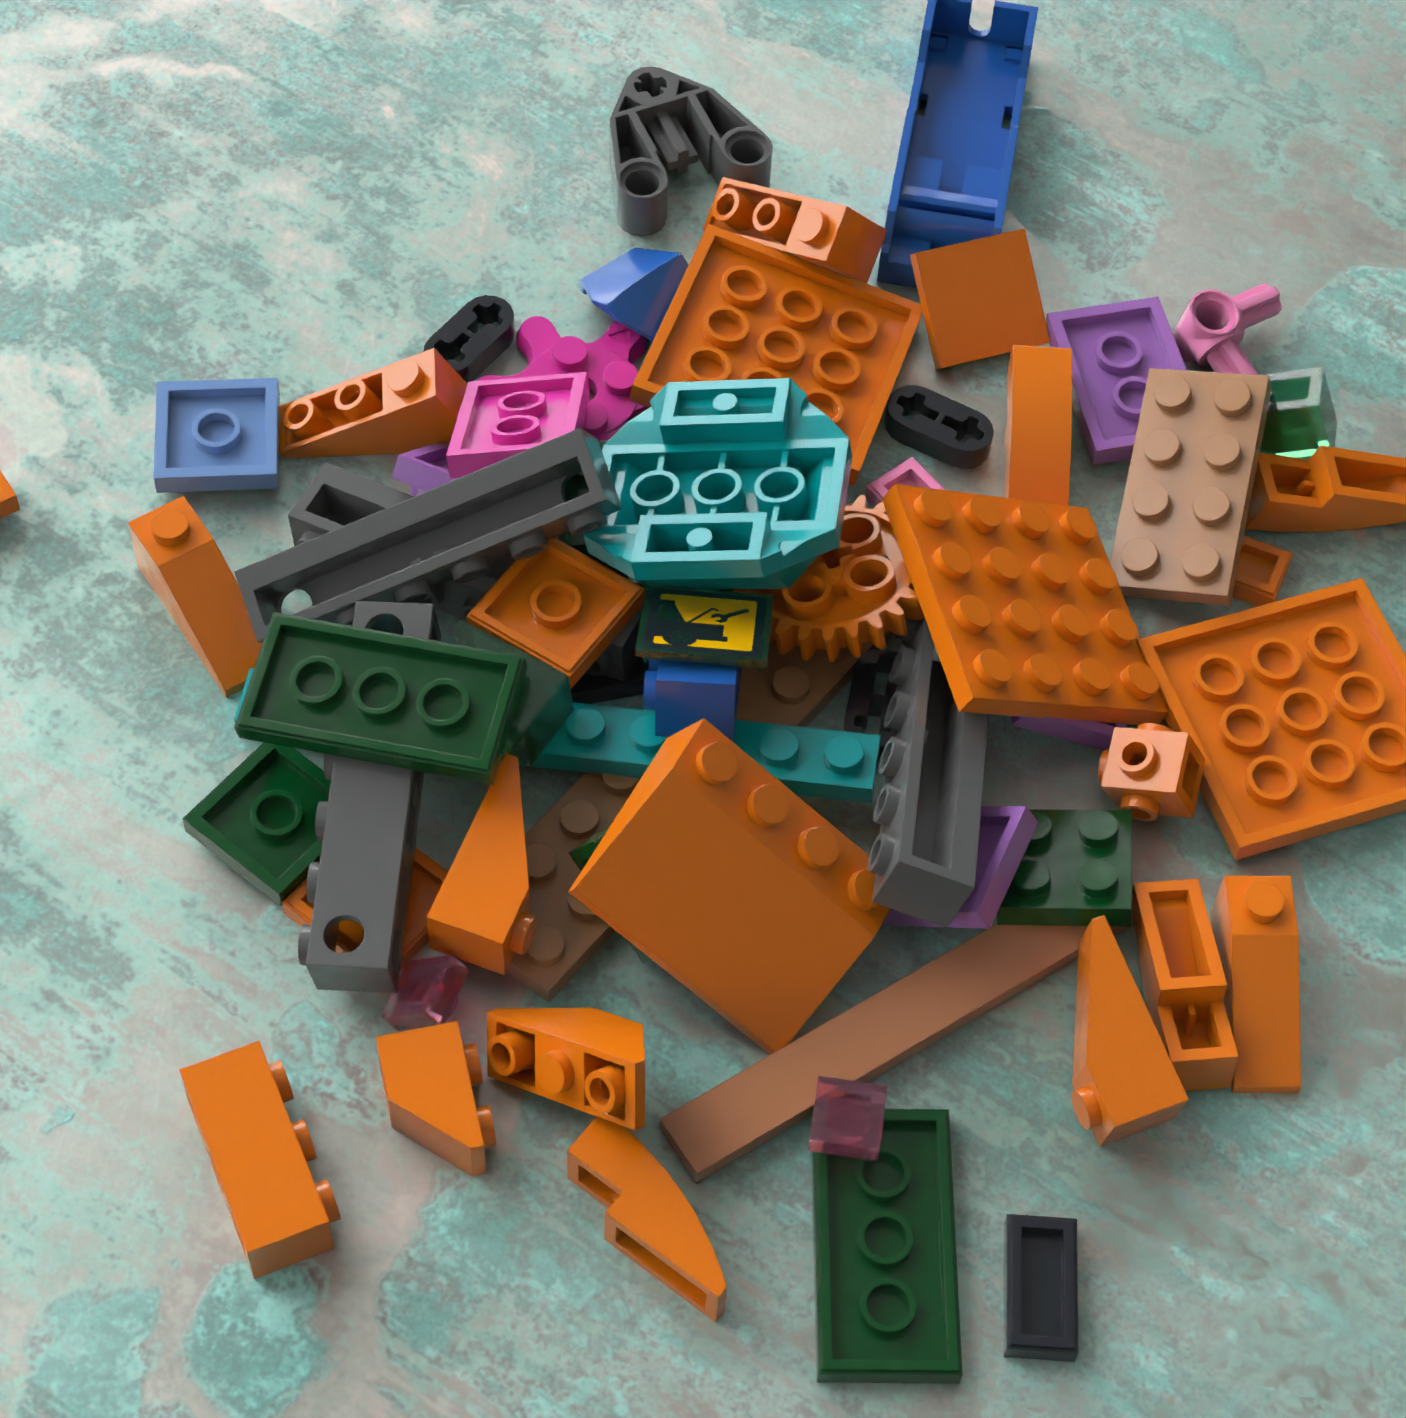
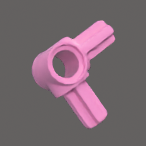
M1261 284L1233 297L1219 290L1212 289L1203 290L1195 294L1173 331V336L1182 359L1190 363L1199 364L1200 366L1210 365L1214 372L1258 375L1239 347V344L1243 340L1246 328L1279 314L1282 305L1279 300L1280 293L1278 289L1273 286L1269 287L1267 284Z

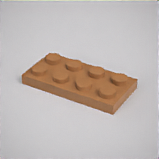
M1149 368L1110 559V565L1117 576V582L1123 596L1231 606L1272 390L1269 376Z

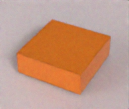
M1244 535L1233 597L1256 606L1275 602L1294 553Z

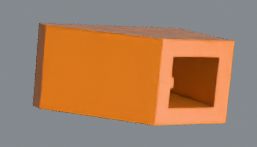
M458 1021L376 1036L379 1065L391 1127L471 1176L486 1174L485 1148L496 1146L495 1131L489 1105L476 1107L472 1086L483 1084L479 1055L475 1043L463 1045Z

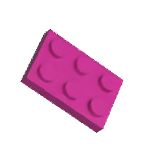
M587 372L468 382L446 454L450 479L463 477L578 428L583 429L590 396Z

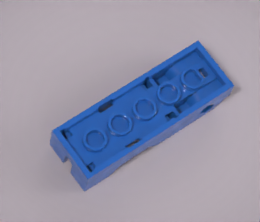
M928 0L910 101L906 111L885 222L887 233L881 246L877 282L917 288L910 259L911 254L1001 234L1038 7L995 1L990 28L979 31L970 25L973 0ZM925 99L927 100L925 116L917 115L918 107L922 106V101ZM1004 112L1009 113L1010 129L1001 128Z

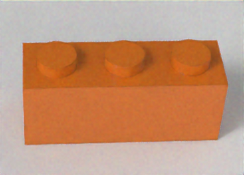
M256 1041L179 1069L188 1103L253 1278L262 1277L335 1249L330 1223L341 1219L340 1212L328 1180L325 1179L314 1183L307 1162L317 1159V1155L304 1119L291 1123L284 1103L293 1100L294 1096L282 1062L279 1060L268 1064L260 1041Z

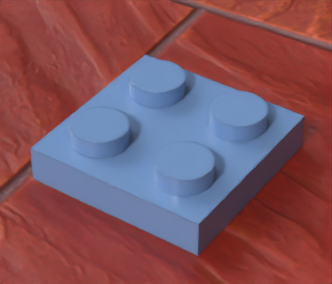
M278 378L157 382L153 474L156 493L279 489L280 391Z

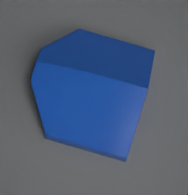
M633 248L583 277L579 288L582 293L588 294L594 305L607 313L617 323L650 339L651 346L688 268V263L682 253Z

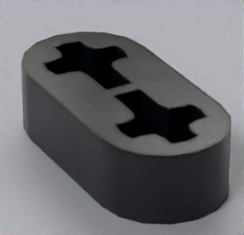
M484 295L472 299L428 339L424 345V351L435 348L467 384L474 381L513 342L515 324L512 306L506 300L497 296ZM494 322H497V323H499V326L496 327V326H494V325H492V324H493ZM479 323L485 325L483 328H481V329L478 331V324H479ZM460 354L461 362L458 363L454 359Z
M905 385L896 389L890 395L887 402L884 421L885 428L890 437L897 442L960 469H973L982 465L988 459L994 430L988 417L981 412L917 385ZM912 411H917L922 414H916L912 418V420L903 417V415H910ZM965 434L974 437L967 440L965 444L956 440H961Z
M876 647L865 651L855 664L843 731L865 733L868 716L881 717L878 735H881L880 763L883 750L891 738V729L884 727V719L890 700L896 692L897 684L890 682L888 677L885 695L874 694V679L877 672H884L890 675V670L898 651L890 648L880 649Z

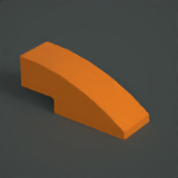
M1012 345L1007 371V425L1004 435L1005 498L1068 505L1072 436V348Z
M1322 445L1309 460L1259 453L1245 529L1272 532H1329L1356 530L1406 521V458Z
M1196 878L1133 883L1132 901L1146 1007L1184 1090L1197 1091L1231 1088L1239 1056L1224 1005L1227 981L1199 880Z
M596 1117L567 1150L568 1179L608 1208L605 1212L604 1237L607 1242L716 1323L725 1311L727 1284L714 1248L693 1207L667 1170L633 1134L621 1125Z

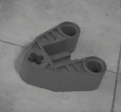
M652 66L641 67L627 77L610 117L609 161L615 212L618 225L623 231L634 236L643 237L653 235L665 226L667 219L668 176L658 158V153L668 171L674 169L677 175L688 172V165L698 162L699 158L708 174L711 173L718 187L722 177L770 188L773 153L771 140L713 88L665 69Z

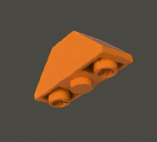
M496 1008L487 1011V1076L634 1131L645 1127V1049L643 1024L596 1008Z

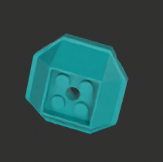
M791 378L668 382L650 400V408L628 421L603 445L602 453L622 510L607 515V524L602 528L583 535L589 554L632 579L638 580L650 589L659 588L683 591L789 589L819 555L836 549L840 545L853 457L850 440L825 413L808 401L807 394Z

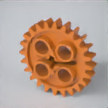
M860 495L852 506H845L839 547L819 555L789 589L733 590L734 595L763 597L767 599L763 645L776 639L778 651L781 655L788 653L798 645L801 649L802 659L808 661L817 649H825L829 662H833L838 656L839 649L848 647L850 652L858 658L862 655V643L867 641L872 642L880 649L886 648L884 633L891 631L897 635L905 636L908 634L905 618L922 620L924 618L883 501L878 503L873 509H869L865 495Z

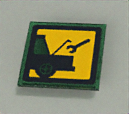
M647 585L635 656H642L644 662H647L648 659L747 667L757 668V672H761V667H767L774 595Z

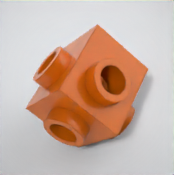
M1143 723L1137 729L1114 727L1109 750L1105 749L1099 759L1098 780L1100 786L1117 809L1132 810V819L1154 821L1158 818V815L1193 818L1206 759L1189 733L1174 732L1166 726L1155 723Z

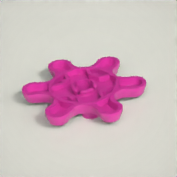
M541 316L529 317L520 326L515 339L517 349L525 356L528 367L512 376L487 375L477 380L484 381L587 372L589 387L594 398L588 401L583 430L597 438L598 441L609 440L628 421L648 409L646 406L629 400L632 384L638 374V370L633 364L646 349V337L614 321L600 339L591 343H585L578 337H561L547 318Z

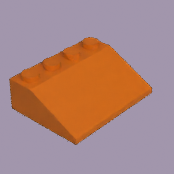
M705 718L666 738L568 891V893L770 1055L790 1043L873 940L890 911V908L872 902L875 874L867 870L869 855Z

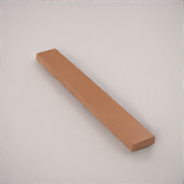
M1131 901V926H1133L1135 921L1133 902ZM995 924L990 929L979 933L660 1118L659 1129L697 1183L811 1116L812 1108H824L1074 961L1078 958V942L1088 926ZM1110 926L1113 935L1116 936L1131 926Z

